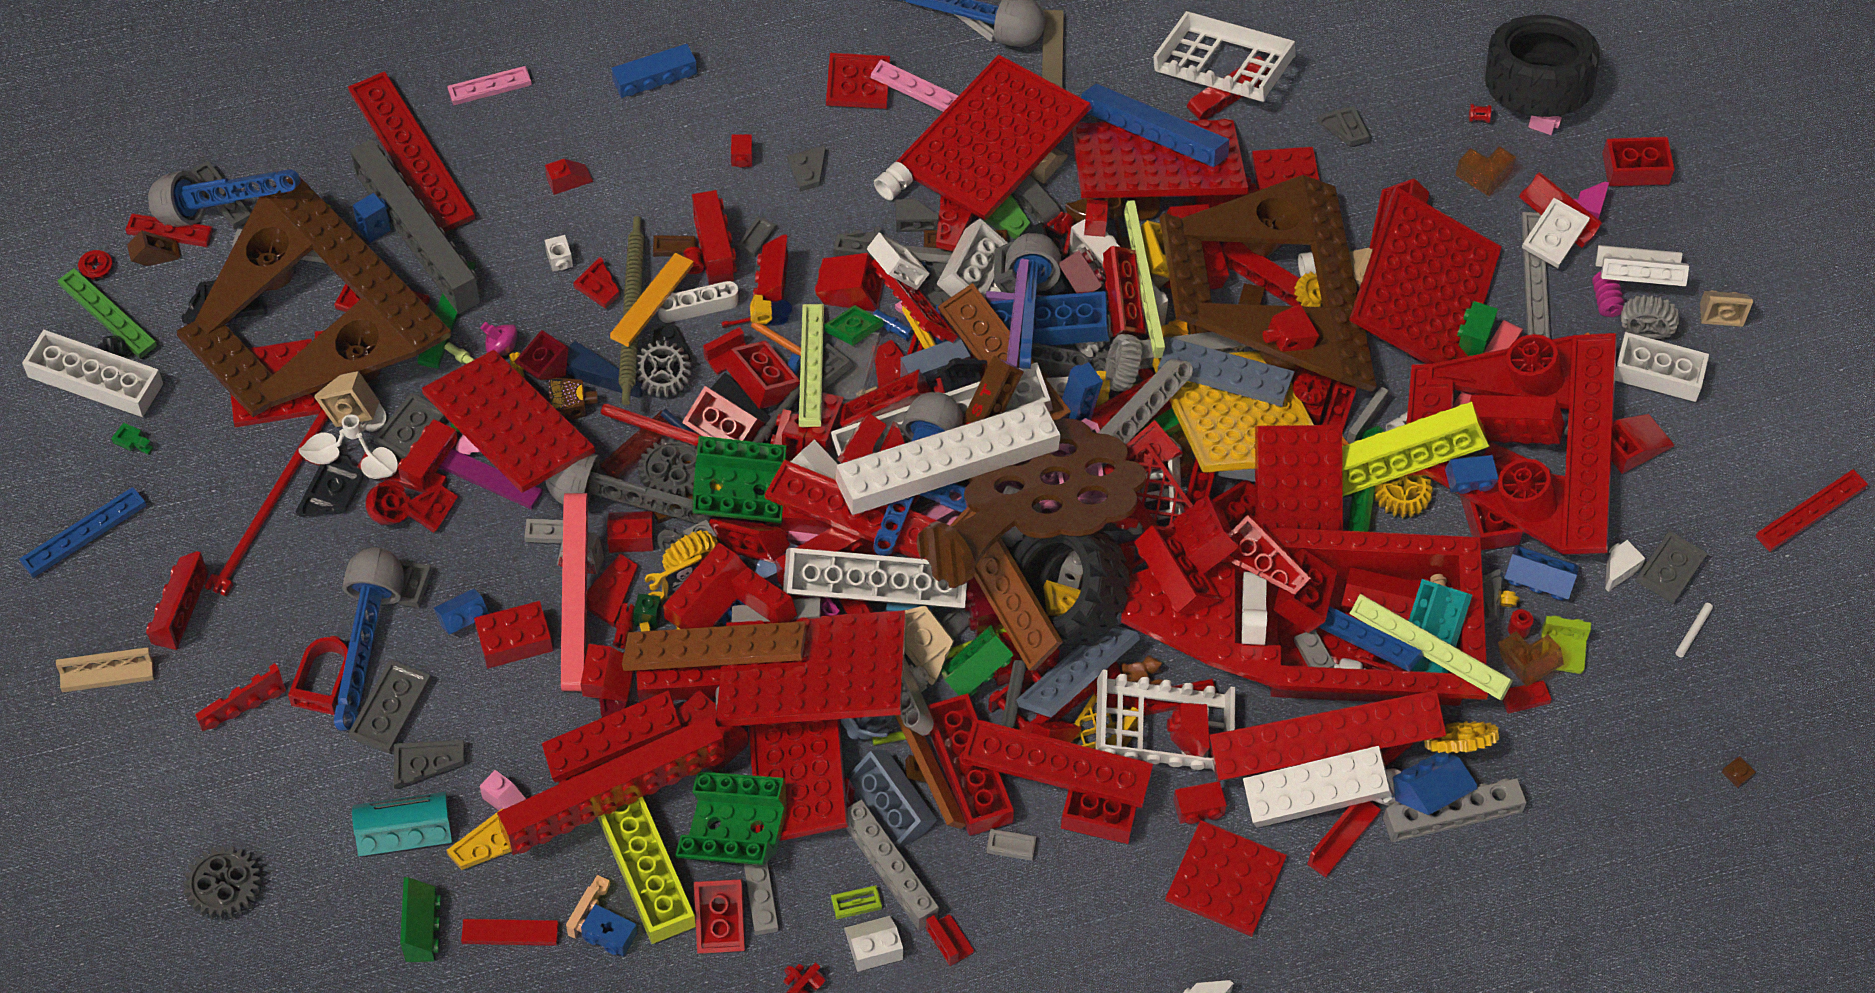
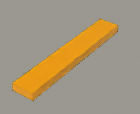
M674 253L610 333V339L629 347L693 267V261Z

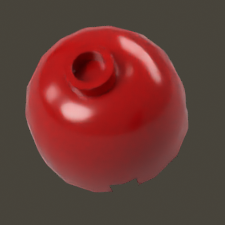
M390 480L375 485L368 492L365 501V508L369 517L376 523L385 526L397 524L405 519L408 515L401 511L399 507L411 500L404 492L406 489L396 481Z

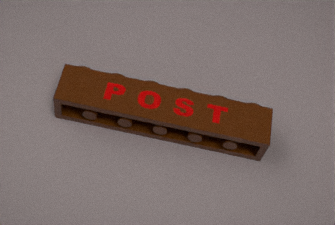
M993 356L963 416L962 426L1004 413L1024 371L1005 360ZM965 479L956 483L967 487L969 481Z

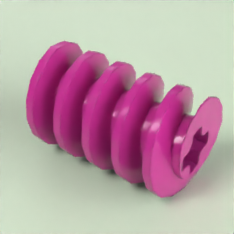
M1600 271L1592 279L1598 311L1605 317L1618 316L1621 314L1624 305L1623 293L1619 284L1620 280L1602 279Z

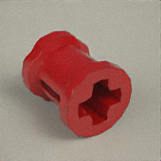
M1470 104L1469 122L1481 120L1490 123L1491 105L1485 107Z
M699 247L686 248L683 252L684 257L693 261V267L688 274L701 273L704 269V264L701 262L702 250Z

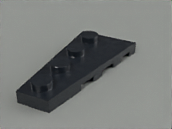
M726 372L710 388L764 422L763 426L770 420V417L756 406L751 398ZM778 426L774 427V429L772 430V435L768 438L767 441H763V443H771V438L773 434L776 435Z

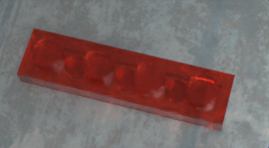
M662 410L652 418L670 424L660 415ZM641 428L600 464V468L610 477L619 479L642 459L641 454H647V448L653 449L654 442L659 444L661 439L667 436Z

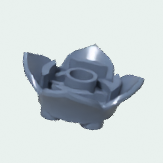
M893 715L840 719V721L846 728L847 735L850 738L870 739L872 737H887L889 735V730L885 726L891 721Z

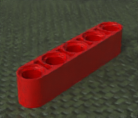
M1261 56L1255 57V59L1265 61ZM1249 63L1245 70L1257 73L1262 66ZM1240 67L1228 75L1233 78ZM1267 67L1262 75L1266 76L1271 68ZM1241 74L1236 82L1241 84L1244 81L1251 82L1253 77ZM1259 79L1254 87H1259L1263 80ZM1208 87L1190 99L1187 109L1199 120L1209 119L1243 96Z
M1224 242L1221 245L1228 268L1254 284L1265 287L1264 290L1291 306L1302 303L1296 301L1298 296L1294 294L1296 291L1294 287L1300 279L1299 277L1264 256L1252 252L1241 242Z

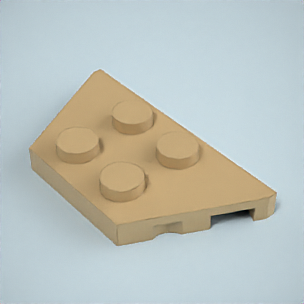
M926 605L905 610V653L916 667L921 666L925 669L929 676L928 682L932 686L938 679L953 646L954 639Z

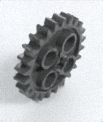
M670 437L668 443L661 439V445L654 442V449L647 447V454H641L642 460L638 461L640 483H643L645 487L670 494H681L685 498L686 492L693 495L697 446H690L689 443H682L680 440L674 442L673 438Z
M221 846L220 852H216L215 848L212 847L210 855L203 851L204 858L195 857L194 859L197 864H189L188 867L191 872L184 873L187 881L183 882L185 897H188V904L193 905L192 907L195 912L200 910L203 917L209 912L212 920L216 914H219L221 920H223L224 915L227 913L230 918H233L234 911L241 915L242 906L250 908L248 900L256 901L253 893H260L259 886L257 885L262 882L260 877H258L261 874L259 868H256V861H251L250 854L244 856L242 849L235 853L233 846L230 847L229 851H225L224 846ZM217 866H223L222 869L214 871ZM243 875L240 880H234L236 876ZM210 885L209 889L201 890L203 886ZM228 894L231 895V896H230L228 899H226V900H222V899H221V898H222L223 896H225V895H228Z

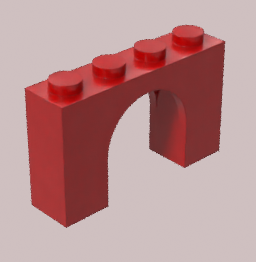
M868 413L856 428L837 460L845 463L873 454L874 445L887 425ZM915 495L911 507L915 505L920 495Z

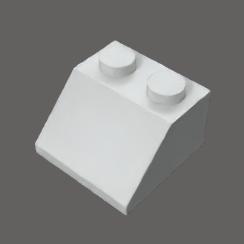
M890 916L844 928L857 972L903 960V946L897 927Z

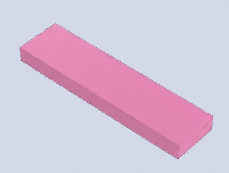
M526 66L449 85L447 88L454 106L531 86L532 83Z

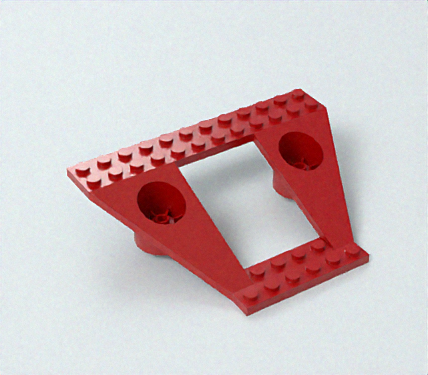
M1616 333L1572 335L1557 339L1531 334L1515 340L1507 349L1433 364L1411 365L1406 424L1435 415L1441 411L1452 409L1454 390L1494 396L1557 398L1560 408L1569 409L1565 476L1550 474V471L1542 462L1536 459L1524 458L1515 460L1506 466L1495 464L1498 481L1491 490H1471L1465 494L1456 493L1514 527L1521 529L1561 554L1607 553L1617 347ZM1449 461L1405 476L1427 475L1449 488L1445 472ZM1508 491H1515L1511 495L1508 494Z

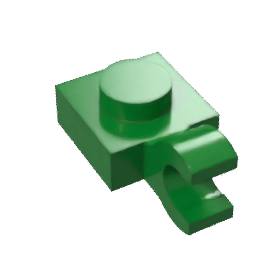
M124 422L111 438L113 444L129 451L136 447L142 453L148 455L153 449L149 445L150 440L142 437L143 433L140 429Z

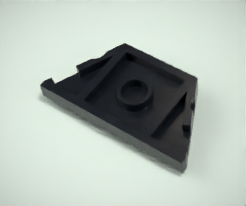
M216 280L199 283L195 295L189 301L187 312L181 316L183 324L195 321ZM255 298L233 318L265 315V309Z
M339 451L340 455L335 461L319 466L296 509V515L301 517L346 512L364 479L363 472L357 466H354L347 456H344Z

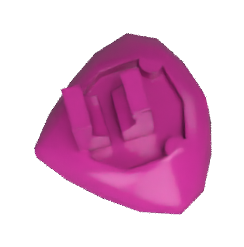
M484 322L480 327L486 334L485 348L487 353L495 350L500 356H504L515 348L517 342L515 325L505 324L494 327Z

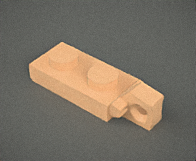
M597 875L591 886H588L566 924L568 936L576 939L578 933L581 932L582 924L595 904L599 905L598 899H600V896L607 894L610 880Z

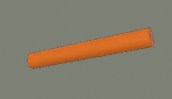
M761 323L751 324V328L794 354L801 356V347Z

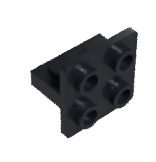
M954 358L945 367L938 369L937 373L930 379L931 382H937L936 379L941 378L944 391L947 393L980 382L979 371L986 367L988 363L987 360H978V358L969 360Z

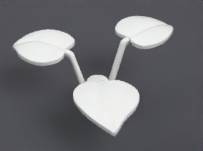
M380 403L373 420L360 422L356 415L350 414L342 419L343 429L339 431L338 442H336V438L332 434L319 433L312 436L298 449L299 453L306 460L315 464H328L339 457L340 453L337 447L342 444L344 436L352 440L358 438L368 455L361 462V470L367 477L373 479L390 477L398 469L397 459L392 451L384 447H378L371 453L361 434L365 430L369 432L377 431L385 425L387 420L386 413Z

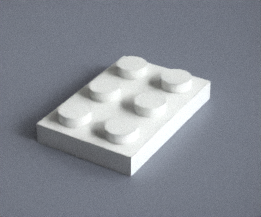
M1553 198L1524 241L1522 248L1558 268L1588 224L1590 218Z

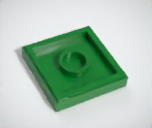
M854 305L823 326L825 332L854 346L883 327L884 323L883 319Z

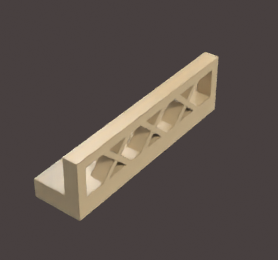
M148 647L56 660V666L60 673V688L62 692L154 680L153 659Z

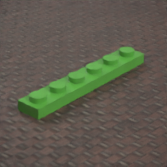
M75 268L57 280L60 287L113 335H118L120 341L125 340V345L140 359L157 347L156 342Z

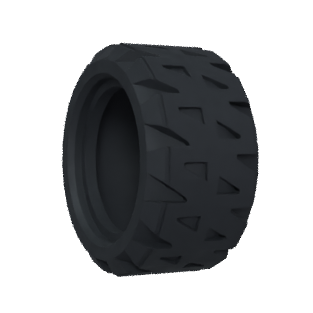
M1529 15L1514 18L1509 23H1503L1495 30V34L1490 38L1485 73L1486 87L1489 88L1490 95L1496 101H1500L1504 107L1525 115L1552 117L1572 113L1588 103L1594 94L1600 58L1599 44L1589 30L1565 18L1552 15ZM1533 64L1547 65V66H1552V67L1538 66V65H1533Z
M1101 530L1084 536L1060 534L1051 538H1034L1023 534V540L1018 541L1014 545L1010 554L1045 613L1046 605L1043 589L1047 580L1050 581L1055 566L1066 554L1072 551L1077 553L1083 568L1081 592L1074 605L1067 612L1060 616H1048L1063 642L1061 645L1078 647V644L1088 645L1098 641L1100 633L1107 634L1117 623L1116 617L1119 613H1123L1128 599L1126 588L1130 587L1129 570L1124 565L1127 560L1120 546L1114 543L1115 541L1111 536Z

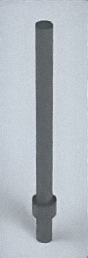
M800 384L791 391L766 425L761 426L752 442L763 443V441L768 440L776 426L778 414H782L783 409L788 410L800 395Z

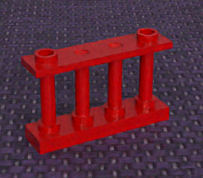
M1058 648L1036 670L1025 671L1021 695L1026 692L1024 687L1032 681L1036 683L1042 678L1041 674L1058 664L1060 652ZM1093 683L1088 684L1086 688L1080 691L1052 717L1036 713L1035 719L1031 722H1026L1017 712L1015 723L1020 727L1019 730L1032 733L1034 723L1059 721L1092 695ZM1009 684L1001 691L997 690L990 696L988 710L991 713L998 707L1004 711Z

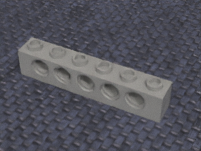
M1506 778L1490 785L1486 783L1477 786L1478 789L1435 811V816L1426 815L1400 803L1392 804L1386 808L1383 816L1391 842H1396L1523 813L1526 800L1518 779L1509 780ZM1493 796H1497V797L1501 798L1502 800H1501V801H1498V800L1494 799ZM1471 801H1476V802H1478L1480 805H1479V806L1474 805V804L1471 803ZM1449 806H1454V807H1456L1458 810H1457V811L1452 810V809H1450ZM1405 816H1411L1415 820H1408Z
M860 800L848 807L849 827H846L847 831L918 931L926 926L927 918L934 915L938 919V905L864 802Z

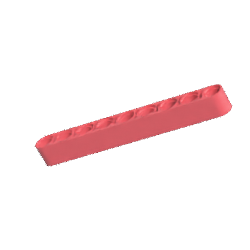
M564 493L561 691H581L580 683L586 659L587 493Z

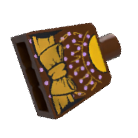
M548 379L550 404L568 421L585 417L586 404H598L597 391L585 392L583 380Z

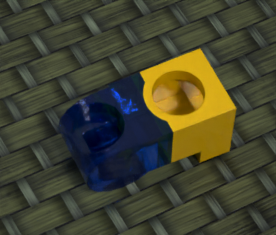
M754 294L750 303L751 323L783 325L788 321L792 313V305L785 300L777 302L763 300V295Z

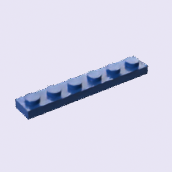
M132 487L27 553L19 560L31 577L34 578L147 505L144 499Z
M1330 606L1328 607L1325 622L1318 626L1409 672L1423 657L1422 650Z

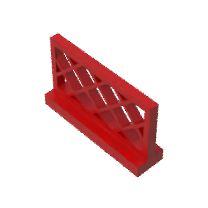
M1146 442L1130 453L1127 461H1131L1135 458V461L1132 462L1149 468L1144 493L1136 492L1138 503L1133 514L1138 518L1139 524L1144 531L1151 525L1158 526V515L1170 517L1169 525L1166 527L1175 528L1172 521L1179 515L1175 514L1176 504H1186L1188 508H1191L1193 505L1149 443ZM1146 450L1151 455L1150 464L1138 462L1139 455ZM1108 465L1103 469L1104 474L1112 473L1115 467ZM1152 468L1163 471L1162 481L1150 479ZM1149 483L1161 485L1159 496L1147 494ZM1164 485L1176 489L1174 498L1162 496ZM1146 498L1158 500L1156 511L1145 508ZM1161 500L1173 502L1171 513L1159 511Z

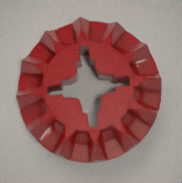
M102 250L89 251L82 255L78 261L79 272L85 278L90 277L92 280L96 277L103 278V275L109 274L110 268L113 267L110 255ZM98 260L99 266H97L96 269L93 270L92 266H94Z
M1306 374L1305 377L1299 376L1294 381L1293 392L1299 400L1315 404L1325 399L1327 386L1324 385V380H1318L1316 375L1310 377ZM1313 386V389L1308 392V387Z

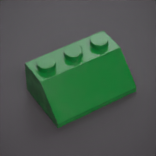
M990 625L947 662L941 672L944 680L959 696L968 693L970 697L977 691V686L983 681L988 682L993 678L994 672L999 667L1007 666L1014 654L998 632Z
M404 877L401 948L406 962H435V953H439V939H436V931H440V917H437V909H441V895H437L435 886L410 877Z

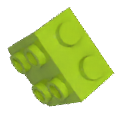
M1546 616L1541 630L1539 666L1545 669L1577 674L1583 673L1585 668L1586 641L1591 631V622H1584L1581 619H1564L1560 616Z

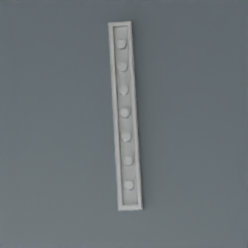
M1522 212V243H1524L1541 218L1539 213ZM1523 249L1527 335L1538 334L1550 338L1546 261Z

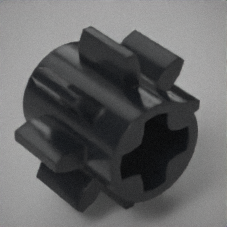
M118 335L103 337V342L98 344V349L121 357V353L126 351L125 340L120 341Z

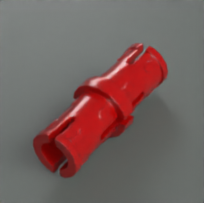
M628 603L621 605L620 617L615 624L617 630L613 641V646L618 648L619 642L622 640L620 649H625L628 632H631L633 629L632 619L635 608L633 604H630L628 612Z

